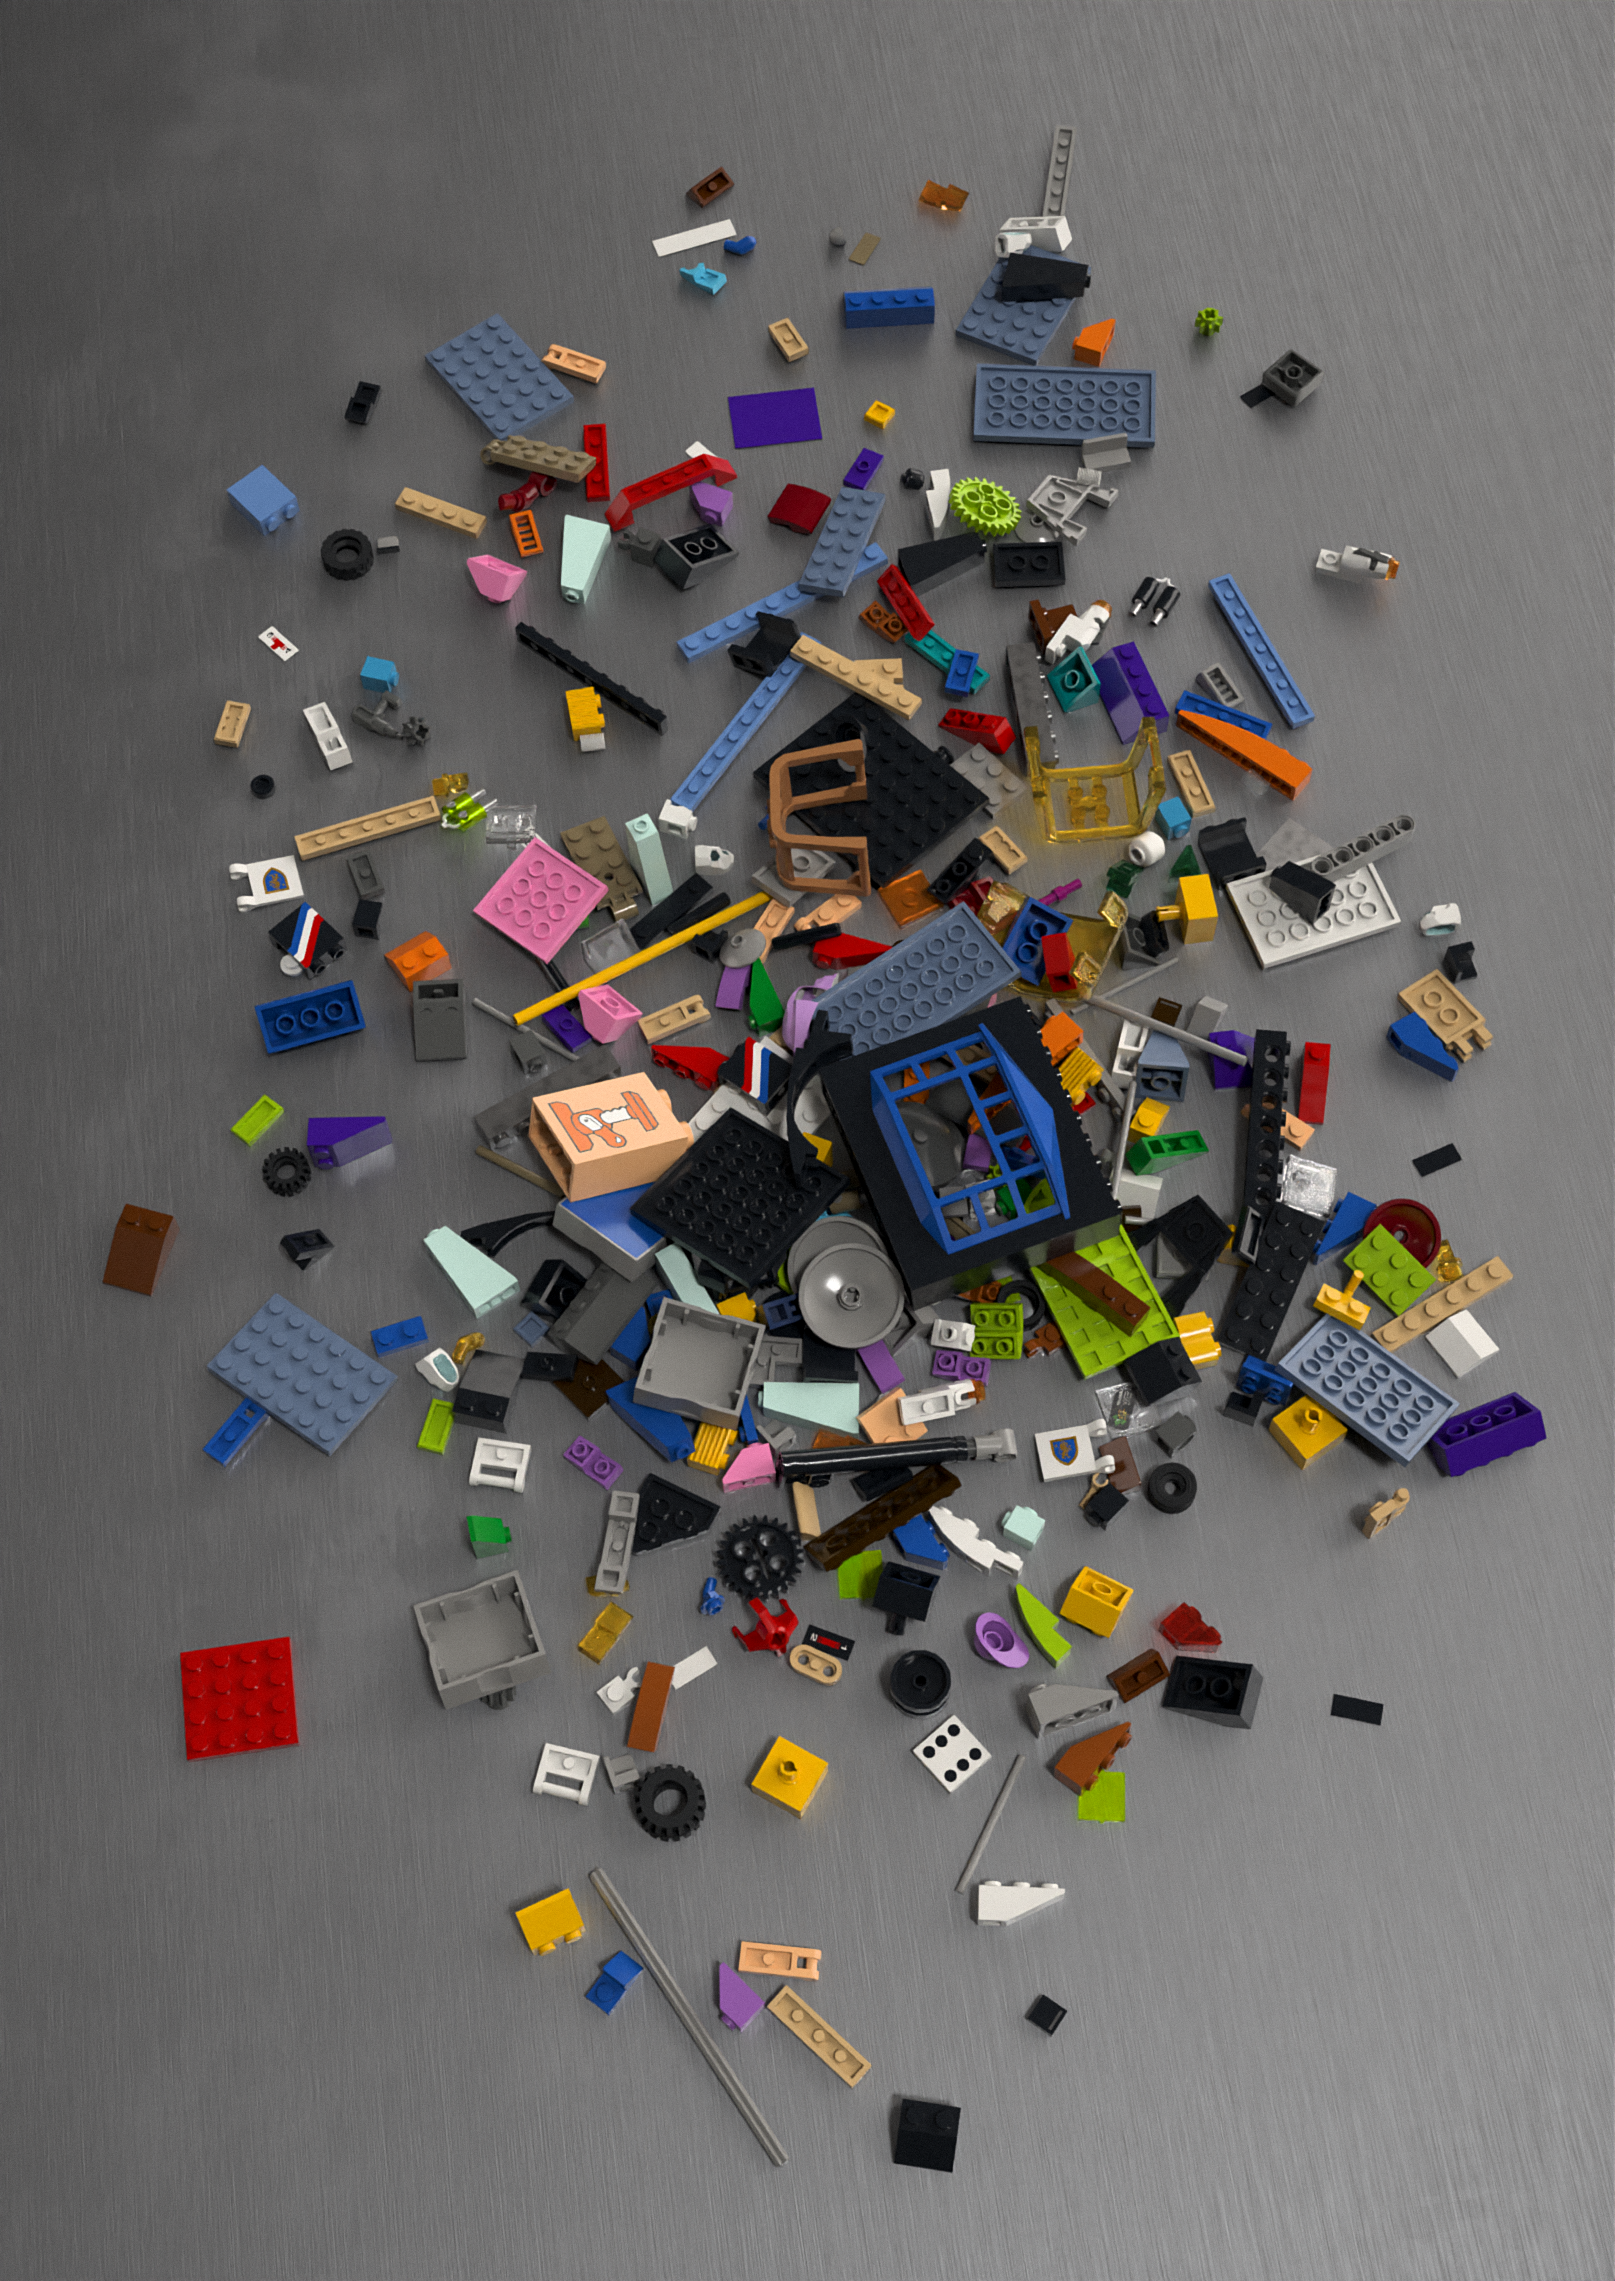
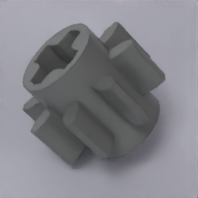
M410 716L409 722L402 723L404 727L401 736L408 738L407 744L414 745L416 743V745L423 746L424 740L431 739L429 735L432 726L425 724L426 718L419 717L417 719V717Z
M516 1686L484 1696L482 1700L483 1702H489V1706L492 1709H505L511 1705V1701H515Z

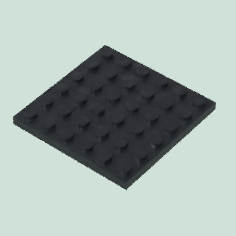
M730 1107L630 1207V1212L634 1217L751 1289L850 1185V1178L820 1161L819 1170L808 1169L802 1190L797 1189L791 1164L789 1142Z

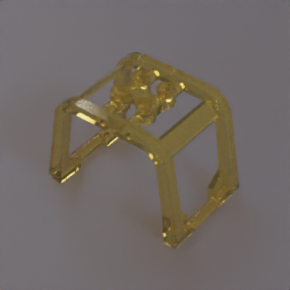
M1142 717L1138 734L1128 759L1114 765L1046 769L1041 766L1037 726L1024 728L1033 801L1041 835L1045 841L1053 844L1119 840L1133 838L1148 829L1167 790L1154 717ZM1149 744L1153 767L1149 769L1148 795L1140 812L1134 770L1138 768ZM1122 777L1129 825L1109 827L1110 808L1106 804L1107 788L1103 785L1102 779ZM1093 780L1091 796L1083 798V789L1079 787L1078 781ZM1069 782L1067 799L1072 807L1070 821L1076 830H1056L1050 783ZM1095 810L1094 819L1100 828L1085 829L1086 812Z

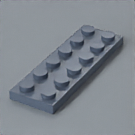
M841 487L799 582V589L801 591L844 598L886 501L884 493Z

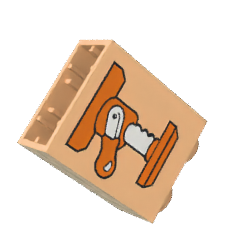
M645 1072L532 1098L528 1136L570 1203L655 1182L694 1144L693 1133L689 1124L685 1121H677L672 1113L671 1102L667 1092L664 1089L656 1090Z

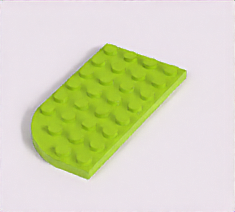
M1046 1178L1033 1189L1024 1204L1027 1214L1055 1203ZM1120 1225L1119 1236L1075 1252L1108 1274L1151 1307L1147 1319L1131 1338L1041 1268L1034 1266L1028 1269L1084 1380L1123 1364L1126 1358L1158 1341L1174 1337L1180 1338L1173 1321L1122 1225Z

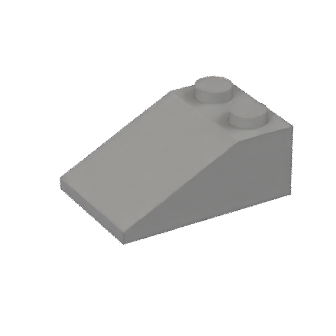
M1041 1684L1031 1689V1693L1027 1697L1025 1709L1037 1739L1115 1711L1119 1695L1115 1690L1057 1684L1047 1687L1046 1684Z

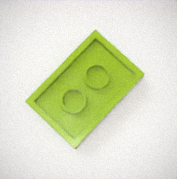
M1381 1224L1342 1260L1353 1272L1355 1270L1363 1272L1364 1277L1362 1281L1397 1316H1400L1436 1281Z

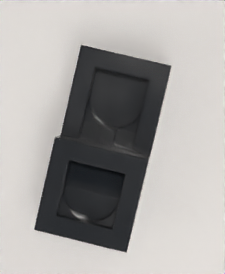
M359 381L354 398H350L344 418L367 424L381 396V386Z

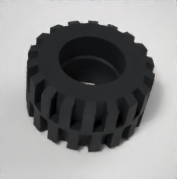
M666 1764L665 1769H661L660 1766L655 1767L654 1773L651 1774L648 1771L644 1775L645 1780L639 1781L637 1785L638 1791H635L634 1805L639 1823L641 1822L642 1828L646 1832L649 1831L655 1839L661 1837L662 1841L668 1842L669 1838H674V1842L680 1841L681 1836L685 1835L688 1838L691 1836L693 1829L697 1831L700 1827L699 1822L703 1821L705 1817L706 1801L701 1782L698 1778H695L693 1772L690 1770L686 1772L684 1767L680 1765L677 1768H673L672 1764ZM666 1790L680 1791L687 1798L685 1808L675 1816H662L654 1809L655 1799Z

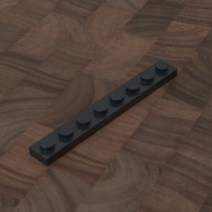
M520 622L515 627L519 643L586 687H594V692L600 694V696L661 736L668 731L667 716L662 710L651 707L642 697H636L625 686L613 682L605 673H599L586 661L582 662L570 650H564L559 647L553 639L544 637L533 626H527Z

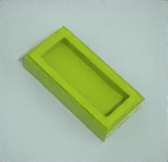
M264 1094L230 1131L243 1143L251 1147L284 1113V1109Z
M433 1398L417 1444L418 1450L444 1455L455 1422L452 1414L454 1403Z

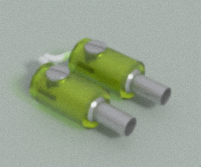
M482 787L470 795L464 792L441 807L444 814L441 826L444 829L447 827L452 829L458 828L464 833L487 818L486 812L498 805V802L493 797L482 805L478 802L474 803L486 794ZM447 820L449 822L454 821L456 825L447 824Z

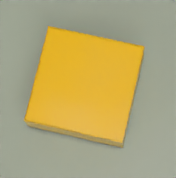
M876 400L865 413L864 420L884 429L895 415V409Z

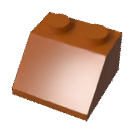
M427 931L384 955L409 993L413 991V981L433 980L452 969L448 953L436 936Z

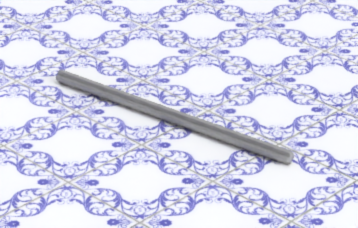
M601 1868L595 1870L590 1875V1880L775 2167L783 2166L788 2162L789 2156L604 1870Z

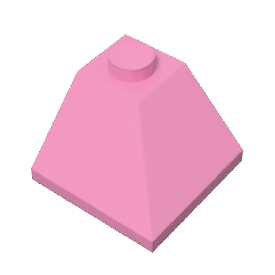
M488 554L467 559V565L480 593L488 596V600L494 603L510 600L527 575L526 570Z
M608 984L580 990L578 994L585 1029L592 1034L594 1040L602 1044L619 1039L643 1015L641 1011Z

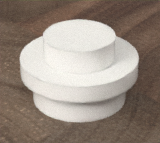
M290 954L285 955L280 962L282 972L290 977H297L304 970V967Z

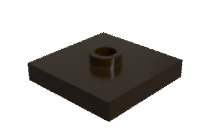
M579 1359L573 1382L554 1381L553 1385L589 1421L609 1404L606 1391L625 1381L603 1359L597 1365Z

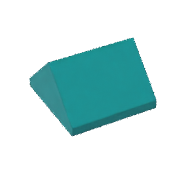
M1079 646L1047 674L1064 712L1069 713L1098 703L1101 683L1083 647Z

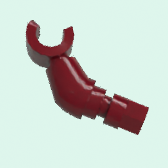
M532 471L527 483L517 490L499 496L498 505L500 511L512 510L514 512H521L528 509L538 498L539 493L543 496L552 493L557 486V480L553 476Z

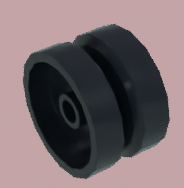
M913 1650L902 1655L894 1664L890 1676V1693L895 1707L902 1714L910 1718L929 1719L939 1714L947 1705L951 1689V1672L946 1662L937 1654L927 1650ZM917 1683H923L924 1686H918Z

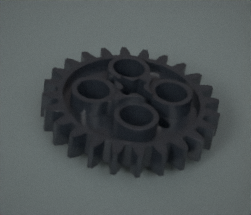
M753 1515L752 1523H748L743 1518V1526L740 1528L734 1523V1533L725 1532V1537L728 1541L720 1540L719 1542L720 1547L724 1549L717 1551V1557L722 1559L717 1561V1568L723 1569L719 1572L720 1578H727L725 1581L727 1588L735 1585L733 1588L734 1595L743 1591V1600H746L749 1595H753V1599L763 1596L764 1601L767 1603L771 1594L778 1600V1591L781 1590L788 1594L787 1584L796 1586V1580L793 1576H802V1571L797 1568L804 1567V1560L800 1559V1557L804 1556V1549H797L801 1546V1539L793 1540L796 1536V1531L792 1530L787 1533L788 1523H784L779 1527L778 1518H775L772 1523L768 1522L767 1515H764L762 1522H758L756 1515ZM766 1537L775 1540L770 1546H764L761 1543L762 1539ZM750 1538L755 1539L761 1557L765 1558L766 1569L772 1577L770 1580L766 1578L760 1560L756 1559V1551L750 1542ZM739 1548H747L750 1550L749 1554L746 1556H739L736 1554V1551ZM776 1561L785 1563V1567L781 1570H775L771 1565ZM752 1571L758 1572L761 1575L757 1580H749L746 1577Z

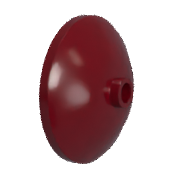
M1407 1198L1392 1199L1375 1208L1367 1218L1363 1228V1240L1381 1224L1393 1237L1397 1231L1403 1233L1402 1238L1397 1241L1424 1268H1427L1437 1256L1441 1245L1440 1225L1432 1211L1422 1203Z

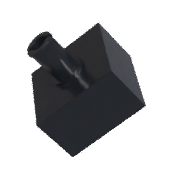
M888 1561L879 1577L872 1607L892 1612L887 1629L888 1632L893 1634L898 1624L896 1635H904L908 1617L923 1622L926 1621L933 1607L941 1576Z

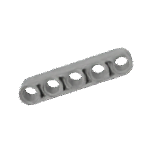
M1398 815L1316 857L1311 863L1310 871L1335 882L1407 845L1412 838L1415 821L1409 815Z

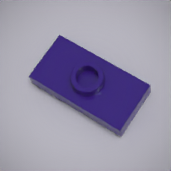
M863 448L843 479V485L852 489L866 490L882 465L884 455Z
M563 1005L542 1015V1022L572 1053L592 1042L591 1034Z

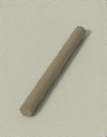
M482 1145L478 1146L476 1150L477 1155L562 1199L566 1196L559 1185Z

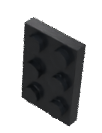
M1062 542L993 544L996 587L1065 585L1066 577Z

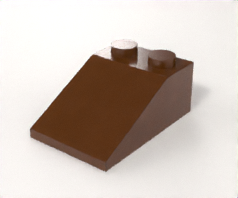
M125 1204L116 1225L103 1284L152 1297L180 1230L174 1216Z

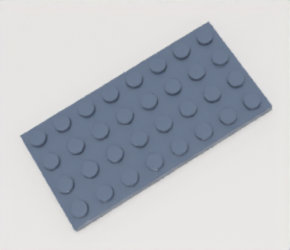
M977 364L973 441L1082 445L1083 440L1127 433V447L1154 448L1156 370Z
M963 901L811 1000L818 1002L812 1019L815 1020L818 1010L828 1011L829 1031L852 1034L854 1048L852 1056L955 1020L1020 978L1022 974L1020 969Z

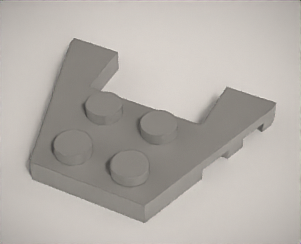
M1048 475L1027 499L1026 507L1071 544L1077 546L1085 537L1087 528L1069 519L1086 499L1109 508L1118 497L1119 490L1111 488L1110 491L1099 489V485L1091 484L1089 487L1078 485L1076 480Z

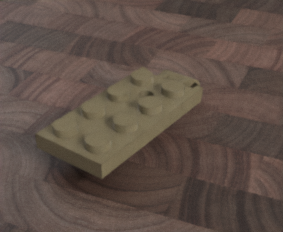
M509 435L507 441L494 439L480 452L481 460L488 465L500 462L577 483L596 466V457L589 456L585 452L570 451L562 446H550L543 441L527 440L523 436Z
M605 816L561 832V840L573 863L601 881L609 889L595 906L597 911L609 906L610 913L616 924L638 916L639 911L633 897L643 893V890ZM610 876L614 877L612 880L605 879Z

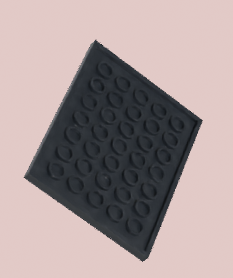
M855 692L756 769L753 774L754 778L770 791L769 773L771 765L777 758L787 753L833 744L831 727L834 720L840 715L848 714L854 716L859 722L864 724L869 731L867 757L864 763L867 799L827 804L795 810L794 812L822 836L866 837L870 877L885 889L989 805L990 798L870 699ZM837 759L788 767L792 797L850 786L856 782L855 771L848 772L843 770ZM843 853L855 865L858 863V855Z

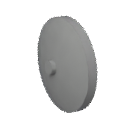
M831 1216L814 1222L792 1245L788 1258V1278L794 1294L799 1293L800 1282L806 1268L816 1256L828 1248L845 1243L864 1244L879 1250L891 1260L887 1244L872 1226L860 1219L849 1216Z
M845 1243L826 1249L811 1261L800 1282L799 1304L806 1324L818 1338L838 1348L860 1349L878 1343L895 1328L904 1307V1285L898 1269L885 1254L864 1244Z

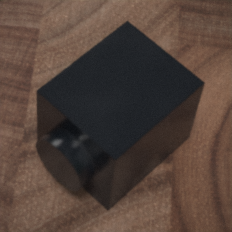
M1108 1483L1087 1504V1518L1095 1527L1100 1526L1106 1531L1127 1510L1129 1500L1112 1484Z

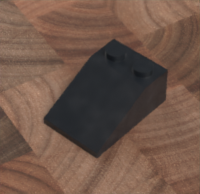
M709 523L663 538L653 560L678 586L686 589L700 584L735 559L739 552Z
M476 1349L459 1386L452 1409L455 1423L507 1434L523 1378L521 1372L525 1359Z
M1176 1656L1163 1707L1219 1725L1251 1729L1263 1677L1253 1664Z

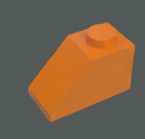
M1111 318L1083 328L1080 336H1076L1073 342L1072 349L1075 350L1074 360L1100 367L1114 336L1116 319Z

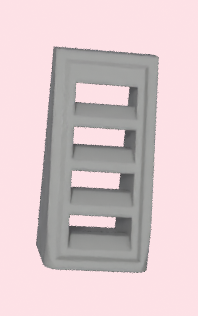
M1219 661L1201 671L1196 677L1201 687L1217 703L1233 708L1245 700ZM1215 676L1216 679L1212 681L1210 677ZM1220 682L1222 686L1216 688L1215 685ZM1225 689L1228 691L1224 695L1220 694V692ZM1232 696L1234 700L1227 703L1225 699Z

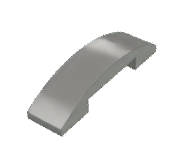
M613 1490L602 1559L598 1567L594 1588L597 1592L622 1595L635 1535L640 1498L638 1493Z

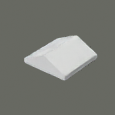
M1467 1309L1447 1318L1425 1336V1340L1457 1379L1499 1352V1348Z

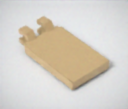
M1438 969L1398 993L1397 999L1410 1013L1416 1012L1420 1018H1423L1433 1036L1440 1039L1443 1048L1449 1051L1454 1050L1455 1055L1463 1063L1472 1058L1470 1053L1474 1049L1467 1042L1471 1037H1473L1474 1042L1482 1050L1491 1046L1490 1040L1493 1039V1036L1484 1026L1486 1019Z

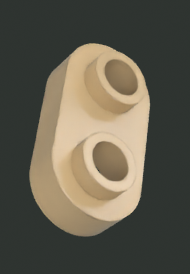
M808 1645L796 1646L791 1651L790 1665L798 1674L824 1686L835 1685L841 1679L842 1666L836 1658ZM802 1657L809 1660L805 1665L800 1664L798 1661ZM826 1669H831L834 1673L831 1676H825L823 1672Z

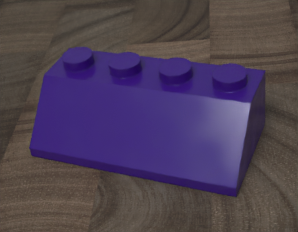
M1134 641L1111 648L1092 664L1101 683L1099 696L1123 745L1167 732L1170 715Z
M1513 1392L1449 1418L1428 1441L1427 1445L1438 1466L1450 1477L1461 1476L1466 1471L1478 1466L1488 1465L1490 1461L1500 1457L1510 1456L1522 1448L1532 1447L1538 1442L1547 1439L1541 1411L1517 1392Z

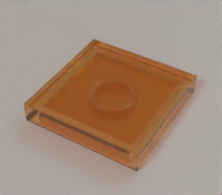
M921 869L892 882L885 889L882 887L878 889L880 898L900 930L944 911V905L927 892L930 883Z

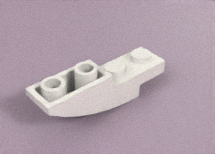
M932 1506L928 1510V1519L936 1533L961 1560L988 1577L992 1569L995 1568L1018 1580L1024 1563L1018 1555L1010 1551L1004 1553L996 1549V1546L988 1540H978L979 1528L971 1520L966 1518L961 1520L953 1516L951 1511L941 1506H938V1508Z

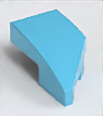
M699 263L694 269L687 270L684 267L679 270L680 275L684 279L712 295L727 282L725 274L709 268L705 269L704 263Z

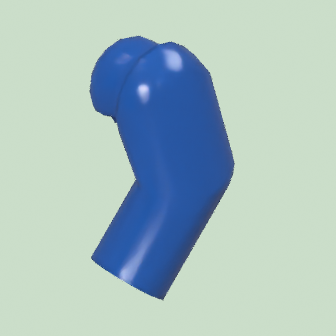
M746 236L738 242L726 239L723 248L732 253L745 255L755 248L757 241L753 236Z

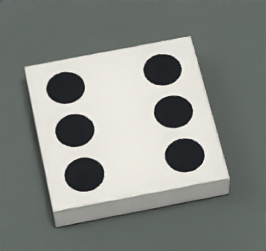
M955 1715L949 1718L913 1750V1754L949 1794L981 1768L992 1756Z

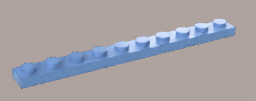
M876 542L865 547L851 582L888 564V557ZM799 580L677 641V648L687 662L691 663L761 628L756 617L758 611L783 617L825 596V594L801 591L799 589Z
M803 632L800 633L801 636L805 635L806 637L821 644V642ZM789 653L771 677L766 676L671 797L672 805L684 806L691 810L692 813L807 665L790 657Z

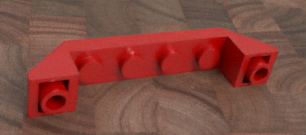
M702 454L621 489L604 515L615 532L635 523L632 510L708 477L712 478L717 487L738 477L728 460Z

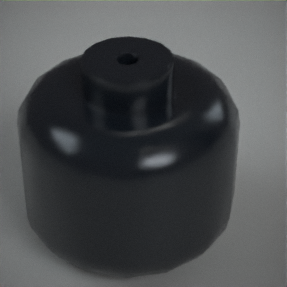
M908 468L905 473H902L900 482L904 483L905 489L919 490L923 487L925 476L921 470Z

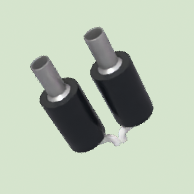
M1145 577L1132 598L1134 605L1129 615L1135 618L1140 609H1146L1159 589V583L1166 582L1167 587H1165L1153 607L1154 616L1150 621V625L1156 627L1161 618L1169 616L1181 594L1177 588L1170 584L1169 578L1165 577L1161 580Z

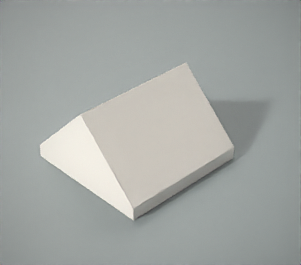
M1114 1168L1112 1169V1172H1111V1175H1110V1178H1109V1180H1110V1182H1111V1185H1112V1179H1113ZM1122 1169L1117 1199L1121 1206L1140 1205L1142 1218H1154L1163 1178L1147 1174L1136 1176L1134 1171Z

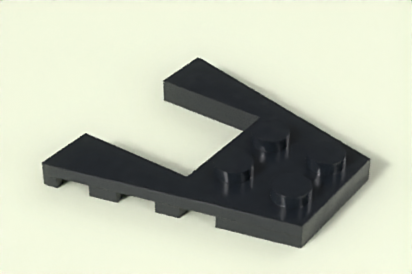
M1196 1195L1169 1210L1170 1212L1161 1217L1154 1218L1141 1228L1127 1233L1138 1254L1162 1232L1194 1267L1160 1298L1172 1321L1175 1317L1181 1316L1234 1235V1232L1200 1195Z

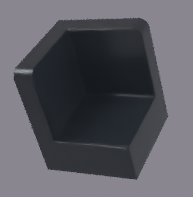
M359 899L352 922L356 937L380 939L381 928L379 920L383 909L381 902Z
M722 929L720 934H717L710 930L704 933L703 936L696 934L691 940L692 953L714 964L720 955L721 947L728 939V931Z
M1472 941L1447 948L1444 961L1454 984L1477 978L1478 974L1472 962V956L1475 951Z
M1254 1391L1252 1398L1232 1392L1223 1416L1253 1427L1265 1394Z

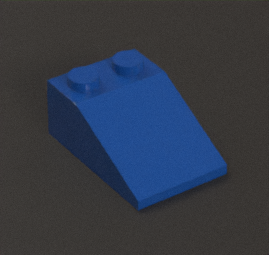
M1025 897L1001 946L1020 969L1022 978L1037 986L1039 985L1046 972L1042 936L1067 933L1073 920L1032 897Z

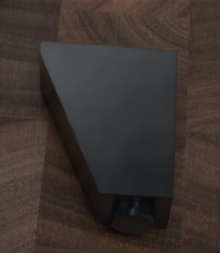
M1290 861L1282 867L1280 865L1272 871L1269 888L1312 925L1329 911L1336 884Z

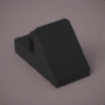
M320 1229L284 1235L280 1242L288 1255L303 1271L307 1270L335 1247Z

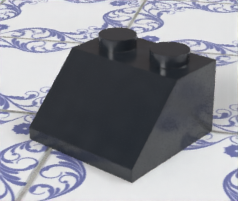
M563 1259L545 1260L521 1303L538 1317L555 1324L588 1280Z
M1179 1337L1158 1341L1123 1361L1146 1407L1186 1398L1202 1382Z
M902 2099L894 2164L952 2173L961 2108Z

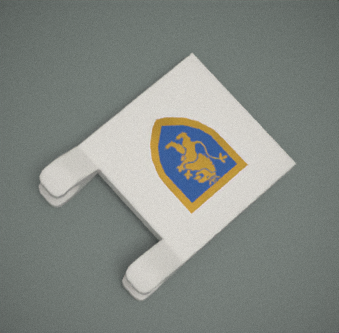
M294 855L246 865L232 864L229 866L230 877L233 881L240 880L246 876L249 877L253 897L240 896L237 898L238 909L241 913L260 906L304 898Z
M1104 1419L1095 1420L1087 1425L1035 1434L1044 1482L1092 1473L1109 1474L1115 1471L1113 1456L1107 1455L1094 1460L1089 1437H1104L1107 1435V1426Z

